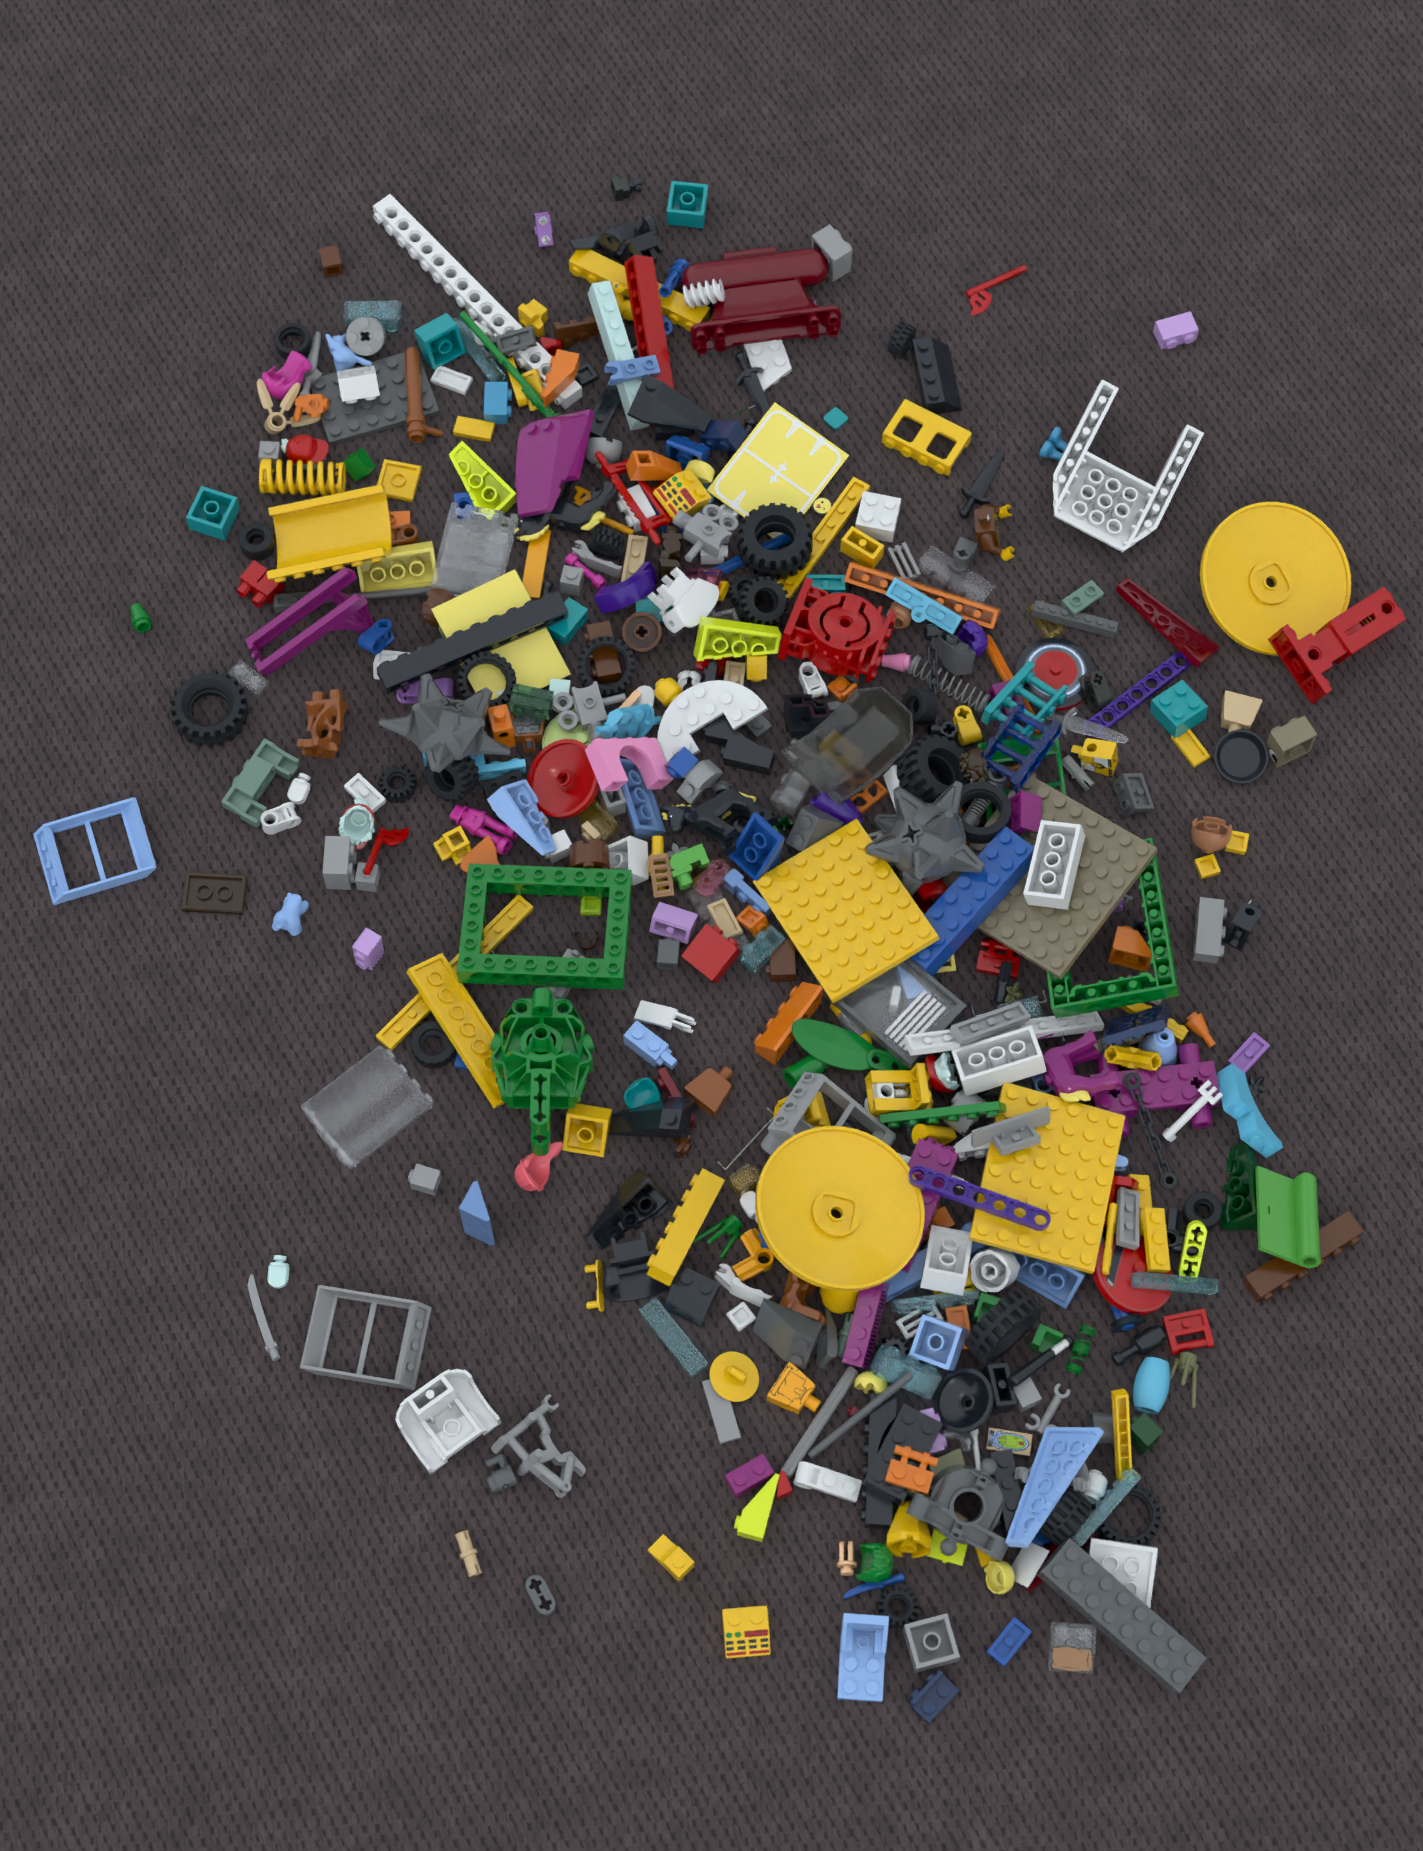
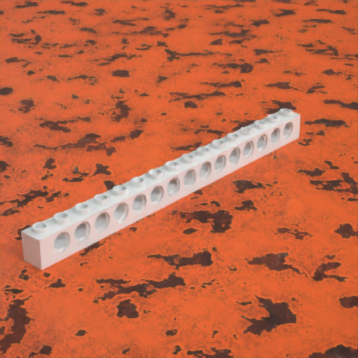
M391 194L373 205L375 221L378 224H382L386 232L390 236L393 235L402 248L405 247L408 250L412 259H417L420 262L424 271H429L432 274V278L436 283H441L444 286L445 292L449 296L452 295L461 308L464 307L473 320L476 319L480 324L490 329L493 338L523 328ZM537 341V346L524 349L525 351L507 354L515 358L520 368H525L527 371L538 369L544 388H546L545 374L551 371L550 361L552 356ZM575 380L554 402L558 406L561 405L564 409L568 408L582 397V386Z

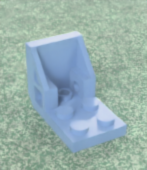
M843 1614L837 1699L883 1701L884 1661L889 1616Z

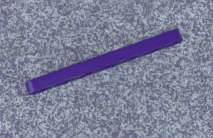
M1181 652L1175 653L1085 723L1083 730L1085 736L1090 739H1096L1183 673L1189 666L1187 658ZM1178 658H1182L1185 660L1186 664L1183 666H1179L1176 664L1175 660ZM1161 670H1169L1171 676L1164 677L1161 674ZM1152 680L1156 682L1157 686L1149 688L1146 682ZM1133 692H1140L1142 698L1134 699L1131 694ZM1125 703L1128 708L1124 711L1119 710L1117 704ZM1110 714L1113 720L1106 722L1102 719V716ZM1094 725L1098 728V732L1090 733L1087 727Z
M914 1166L909 1171V1183L919 1189L1036 1231H1044L1050 1224V1214L1038 1207L923 1166ZM917 1171L921 1172L924 1175V1179L916 1181L912 1178V1174ZM941 1179L944 1182V1187L935 1188L932 1184L933 1180ZM961 1186L965 1193L957 1196L953 1193V1188ZM980 1193L985 1197V1201L977 1203L974 1201L973 1196ZM994 1202H1004L1006 1206L1005 1209H995L993 1205ZM1022 1208L1025 1210L1026 1215L1023 1218H1018L1015 1216L1014 1210ZM1038 1215L1044 1216L1046 1223L1038 1225L1034 1218Z

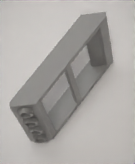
M811 1072L803 1073L767 1128L782 1143L796 1135L793 1129L820 1089L844 1109L835 1126H842L850 1114L873 1133L872 1136L877 1137L890 1147L896 1139L894 1132L880 1123L877 1118L826 1076Z
M318 1285L300 1369L316 1375L415 1390L432 1307L415 1300ZM338 1298L371 1303L356 1374L323 1368ZM377 1304L409 1309L394 1380L362 1375Z

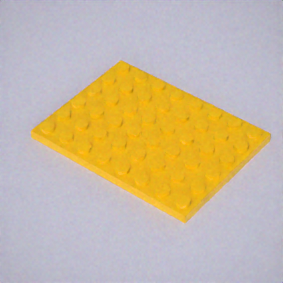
M857 819L768 871L758 881L753 880L755 887L767 902L771 911L833 1004L940 940L938 934L890 865L885 861L866 854V845L873 841Z
M1006 1082L1002 1085L999 1101L1006 1104V1113H999V1117H995L994 1123L1046 1106L1050 1108V1123L1034 1128L1040 1136V1144L1001 1156L993 1142L989 1143L980 1187L1043 1209L1050 1214L1051 1220L1046 1230L1036 1231L975 1209L968 1240L1093 1274L1125 1116L1078 1102H1066L1060 1097ZM978 1193L977 1203L984 1202L985 1197ZM996 1201L993 1204L997 1210H1003L1006 1207L1002 1201ZM1022 1208L1014 1210V1214L1018 1218H1023L1026 1215L1025 1210ZM1038 1215L1034 1218L1038 1225L1046 1223L1044 1216Z

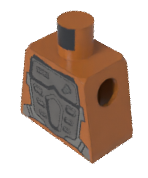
M546 706L508 708L515 744H523V751L525 753L535 752V743H542L545 732Z

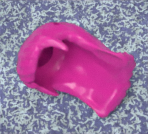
M291 351L286 363L280 370L274 372L276 367L273 366L268 372H263L262 380L266 385L269 395L283 400L295 383H300L301 388L305 373L312 369L310 361L304 355Z

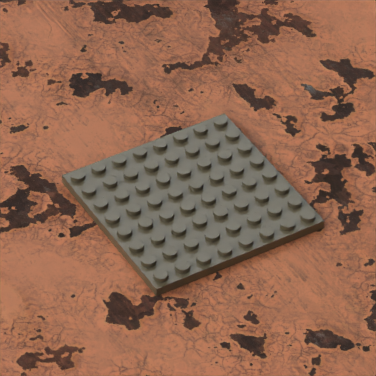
M1025 772L1008 794L1009 800L1020 791L1038 795L1042 798V820L1080 824L1085 833L1069 907L1066 910L1028 905L1023 895L1028 877L1027 872L977 929L1061 980L1157 854L1158 850L1155 846ZM998 809L984 827L994 824L999 819L1000 812ZM1024 831L1018 835L1035 847L1038 834ZM971 843L968 847L978 856L989 843ZM952 871L942 881L949 888L963 872ZM940 897L932 898L930 900L935 903Z

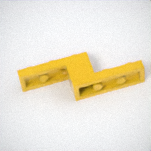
M1129 1174L1127 1177L1134 1178L1139 1182L1138 1190L1134 1191L1140 1192L1139 1235L1144 1237L1147 1272L1167 1273L1171 1269L1164 1208H1152L1149 1175Z

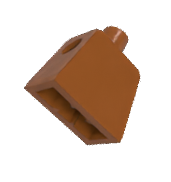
M726 1066L719 1073L715 1072L712 1068H708L684 1087V1095L694 1098V1103L715 1119L732 1092V1085L728 1080L732 1077L733 1072Z

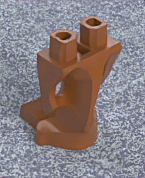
M338 689L330 690L329 699H325L326 694L324 692L316 691L312 693V700L305 702L308 713L307 732L311 733L312 739H298L297 747L302 749V755L320 759L336 757V752H339L338 744L341 743V732L344 728L343 718L348 708V703L343 701L342 691ZM324 730H327V731H328L327 736L324 737V738H321V733H322Z
M789 1272L784 1289L785 1294L779 1305L821 1322L823 1326L826 1323V1317L821 1312L805 1303L806 1295L811 1297L816 1286Z

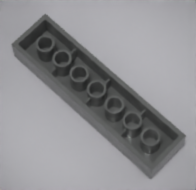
M1070 1538L1066 1539L1056 1548L1036 1575L1172 1694L1180 1693L1206 1660V1657Z

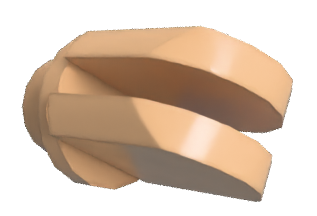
M848 1541V1561H846L845 1542H839L840 1562L837 1563V1567L841 1568V1575L843 1576L854 1575L853 1568L857 1567L854 1559L853 1541Z

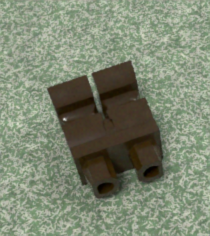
M667 526V533H662V551L659 558V579L661 585H666L661 580L665 575L674 581L675 578L670 572L676 567L680 569L682 534H679L678 526Z

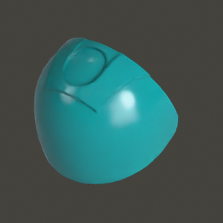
M646 1077L632 1082L624 1093V1102L629 1109L660 1101V1093L657 1086L651 1079Z

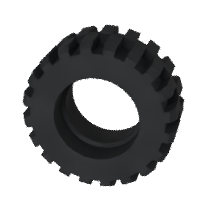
M769 503V506L763 504L758 506V510H751L749 516H745L742 520L738 535L739 555L743 559L745 567H749V571L753 574L759 573V577L769 576L770 579L781 577V580L786 579L788 575L794 576L798 574V569L800 571L803 570L811 558L813 545L811 524L808 519H805V515L801 511L797 512V508L793 506L789 508L784 503H780V505ZM780 532L788 535L793 540V543L785 549L773 551L762 547L758 540L768 533Z
M926 735L921 737L900 755L897 762L899 786L926 803H933L955 781L962 783L963 786L970 783L966 778H963L964 773L960 772L961 768L959 766L961 762L959 757L961 754H965V750L962 747H958L955 741L947 740L948 737ZM929 766L938 772L943 784L932 775Z

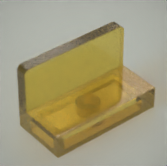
M595 799L587 809L577 815V818L583 824L588 821L601 834V841L607 842L618 833V822Z

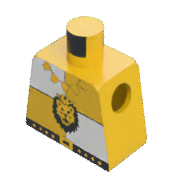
M1087 738L1083 747L1078 745L1072 746L1070 756L1081 758V767L1113 778L1118 763L1117 743Z

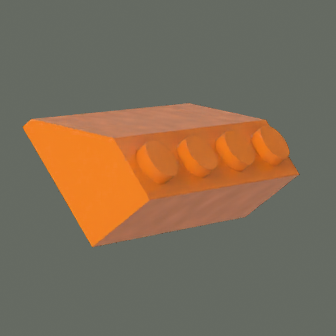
M802 982L799 987L795 986L789 994L790 999L787 1003L783 1002L780 1005L775 1019L772 1017L766 1025L767 1030L764 1034L760 1033L755 1039V1053L776 1065L795 1039L792 1033L794 1021L810 1019L822 1003V986Z

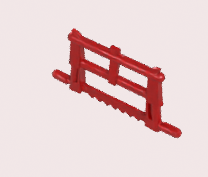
M597 451L595 457L601 464L602 472L607 478L610 477L612 479L611 483L619 491L618 494L623 496L622 500L627 502L626 505L631 508L630 511L635 513L634 517L639 519L643 532L649 533L648 535L655 545H660L662 541L655 529L664 525L669 526L673 523V519L653 492L665 483L666 480H657L660 485L650 488L646 481H637L646 497L649 498L660 514L647 519L618 477V475L628 472L626 468L628 459L623 460V462L608 464L602 452Z

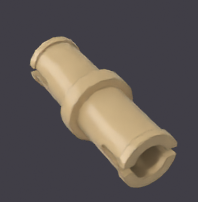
M466 1530L455 1534L461 1551L460 1558L464 1560L468 1576L473 1577V1575L476 1576L483 1573L476 1556L478 1552L476 1548H473L469 1531Z

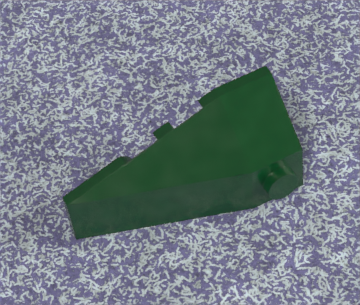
M1245 1142L1230 1148L1226 1170L1230 1175L1228 1185H1224L1223 1192L1226 1193L1225 1203H1221V1226L1223 1230L1258 1229L1255 1173L1257 1164L1251 1146Z

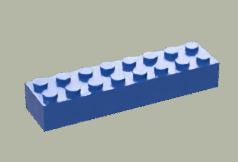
M1005 826L977 856L985 865L982 872H963L924 914L940 940L910 958L933 977L1029 871L1034 847Z

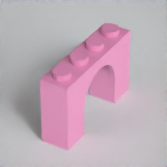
M596 738L585 749L601 791H618L628 781L620 761V756L628 758L637 766L647 790L663 789L674 779L666 771L667 768L664 765L667 762L657 738Z

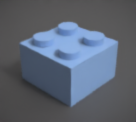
M922 1314L909 1356L946 1370H955L969 1329L931 1315Z

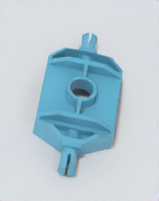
M649 704L617 708L609 712L604 726H597L595 733L597 735L601 734L603 739L617 737V739L627 737L641 738L647 735L652 726L660 724L662 717H654V709Z

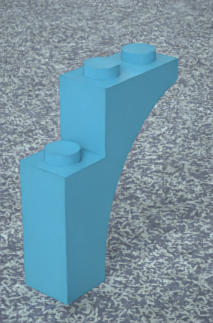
M1233 1063L1216 1073L1219 1091L1223 1094L1221 1098L1223 1110L1237 1120L1240 1139L1265 1158L1282 1149V1142L1268 1126L1253 1100L1245 1073Z

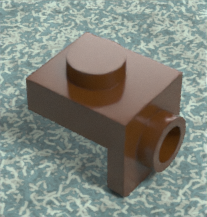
M690 1135L687 1138H671L679 1144L675 1151L677 1158H680L682 1154L686 1155L692 1147Z

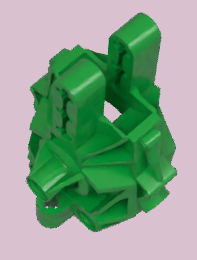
M537 988L533 991L532 999H517L512 1003L500 1024L499 1033H496L491 1041L490 1050L494 1051L491 1056V1070L496 1074V1082L501 1093V1100L507 1102L508 1108L530 1110L531 1149L535 1155L544 1156L550 1151L551 1110L575 1108V1103L581 1101L588 1073L592 1072V1056L590 1052L594 1051V1045L590 1035L586 1034L584 1023L572 1003L567 999H553L552 992L547 988ZM503 1032H509L508 1037L503 1035ZM574 1032H581V1036L575 1037ZM540 1106H541L542 1122H540ZM540 1135H542V1143H539Z

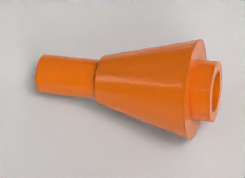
M1195 1011L1186 1018L1188 1022L1185 1025L1200 1038L1202 1037L1209 1048L1216 1044L1208 1033L1209 1030L1202 1012L1197 1014Z

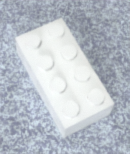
M1041 820L1023 893L1028 905L1068 910L1085 839V833L1080 824Z
M1032 1025L951 1050L966 1096L1001 1086L1006 1082L1011 1083L1047 1072Z

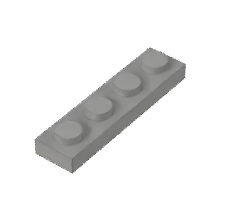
M1018 1001L951 1026L950 1032L960 1046L1029 1022L1031 1015L1022 1003Z

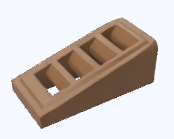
M669 853L648 856L654 899L674 896ZM665 861V864L654 865V863ZM666 869V873L655 874L657 870ZM668 878V881L656 882V879ZM669 886V889L657 891V887Z

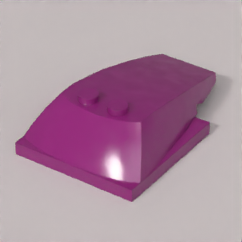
M590 409L532 421L520 430L517 444L516 481L514 488L517 493L518 515L521 518L552 512L561 491V484L580 479L594 412Z

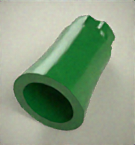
M808 1054L795 1064L783 1069L782 1075L786 1083L794 1089L804 1072L821 1074L829 1065Z

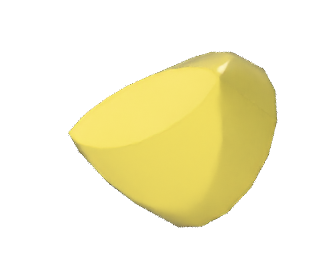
M700 460L688 462L684 471L691 469L701 484L712 483L715 474L712 466Z

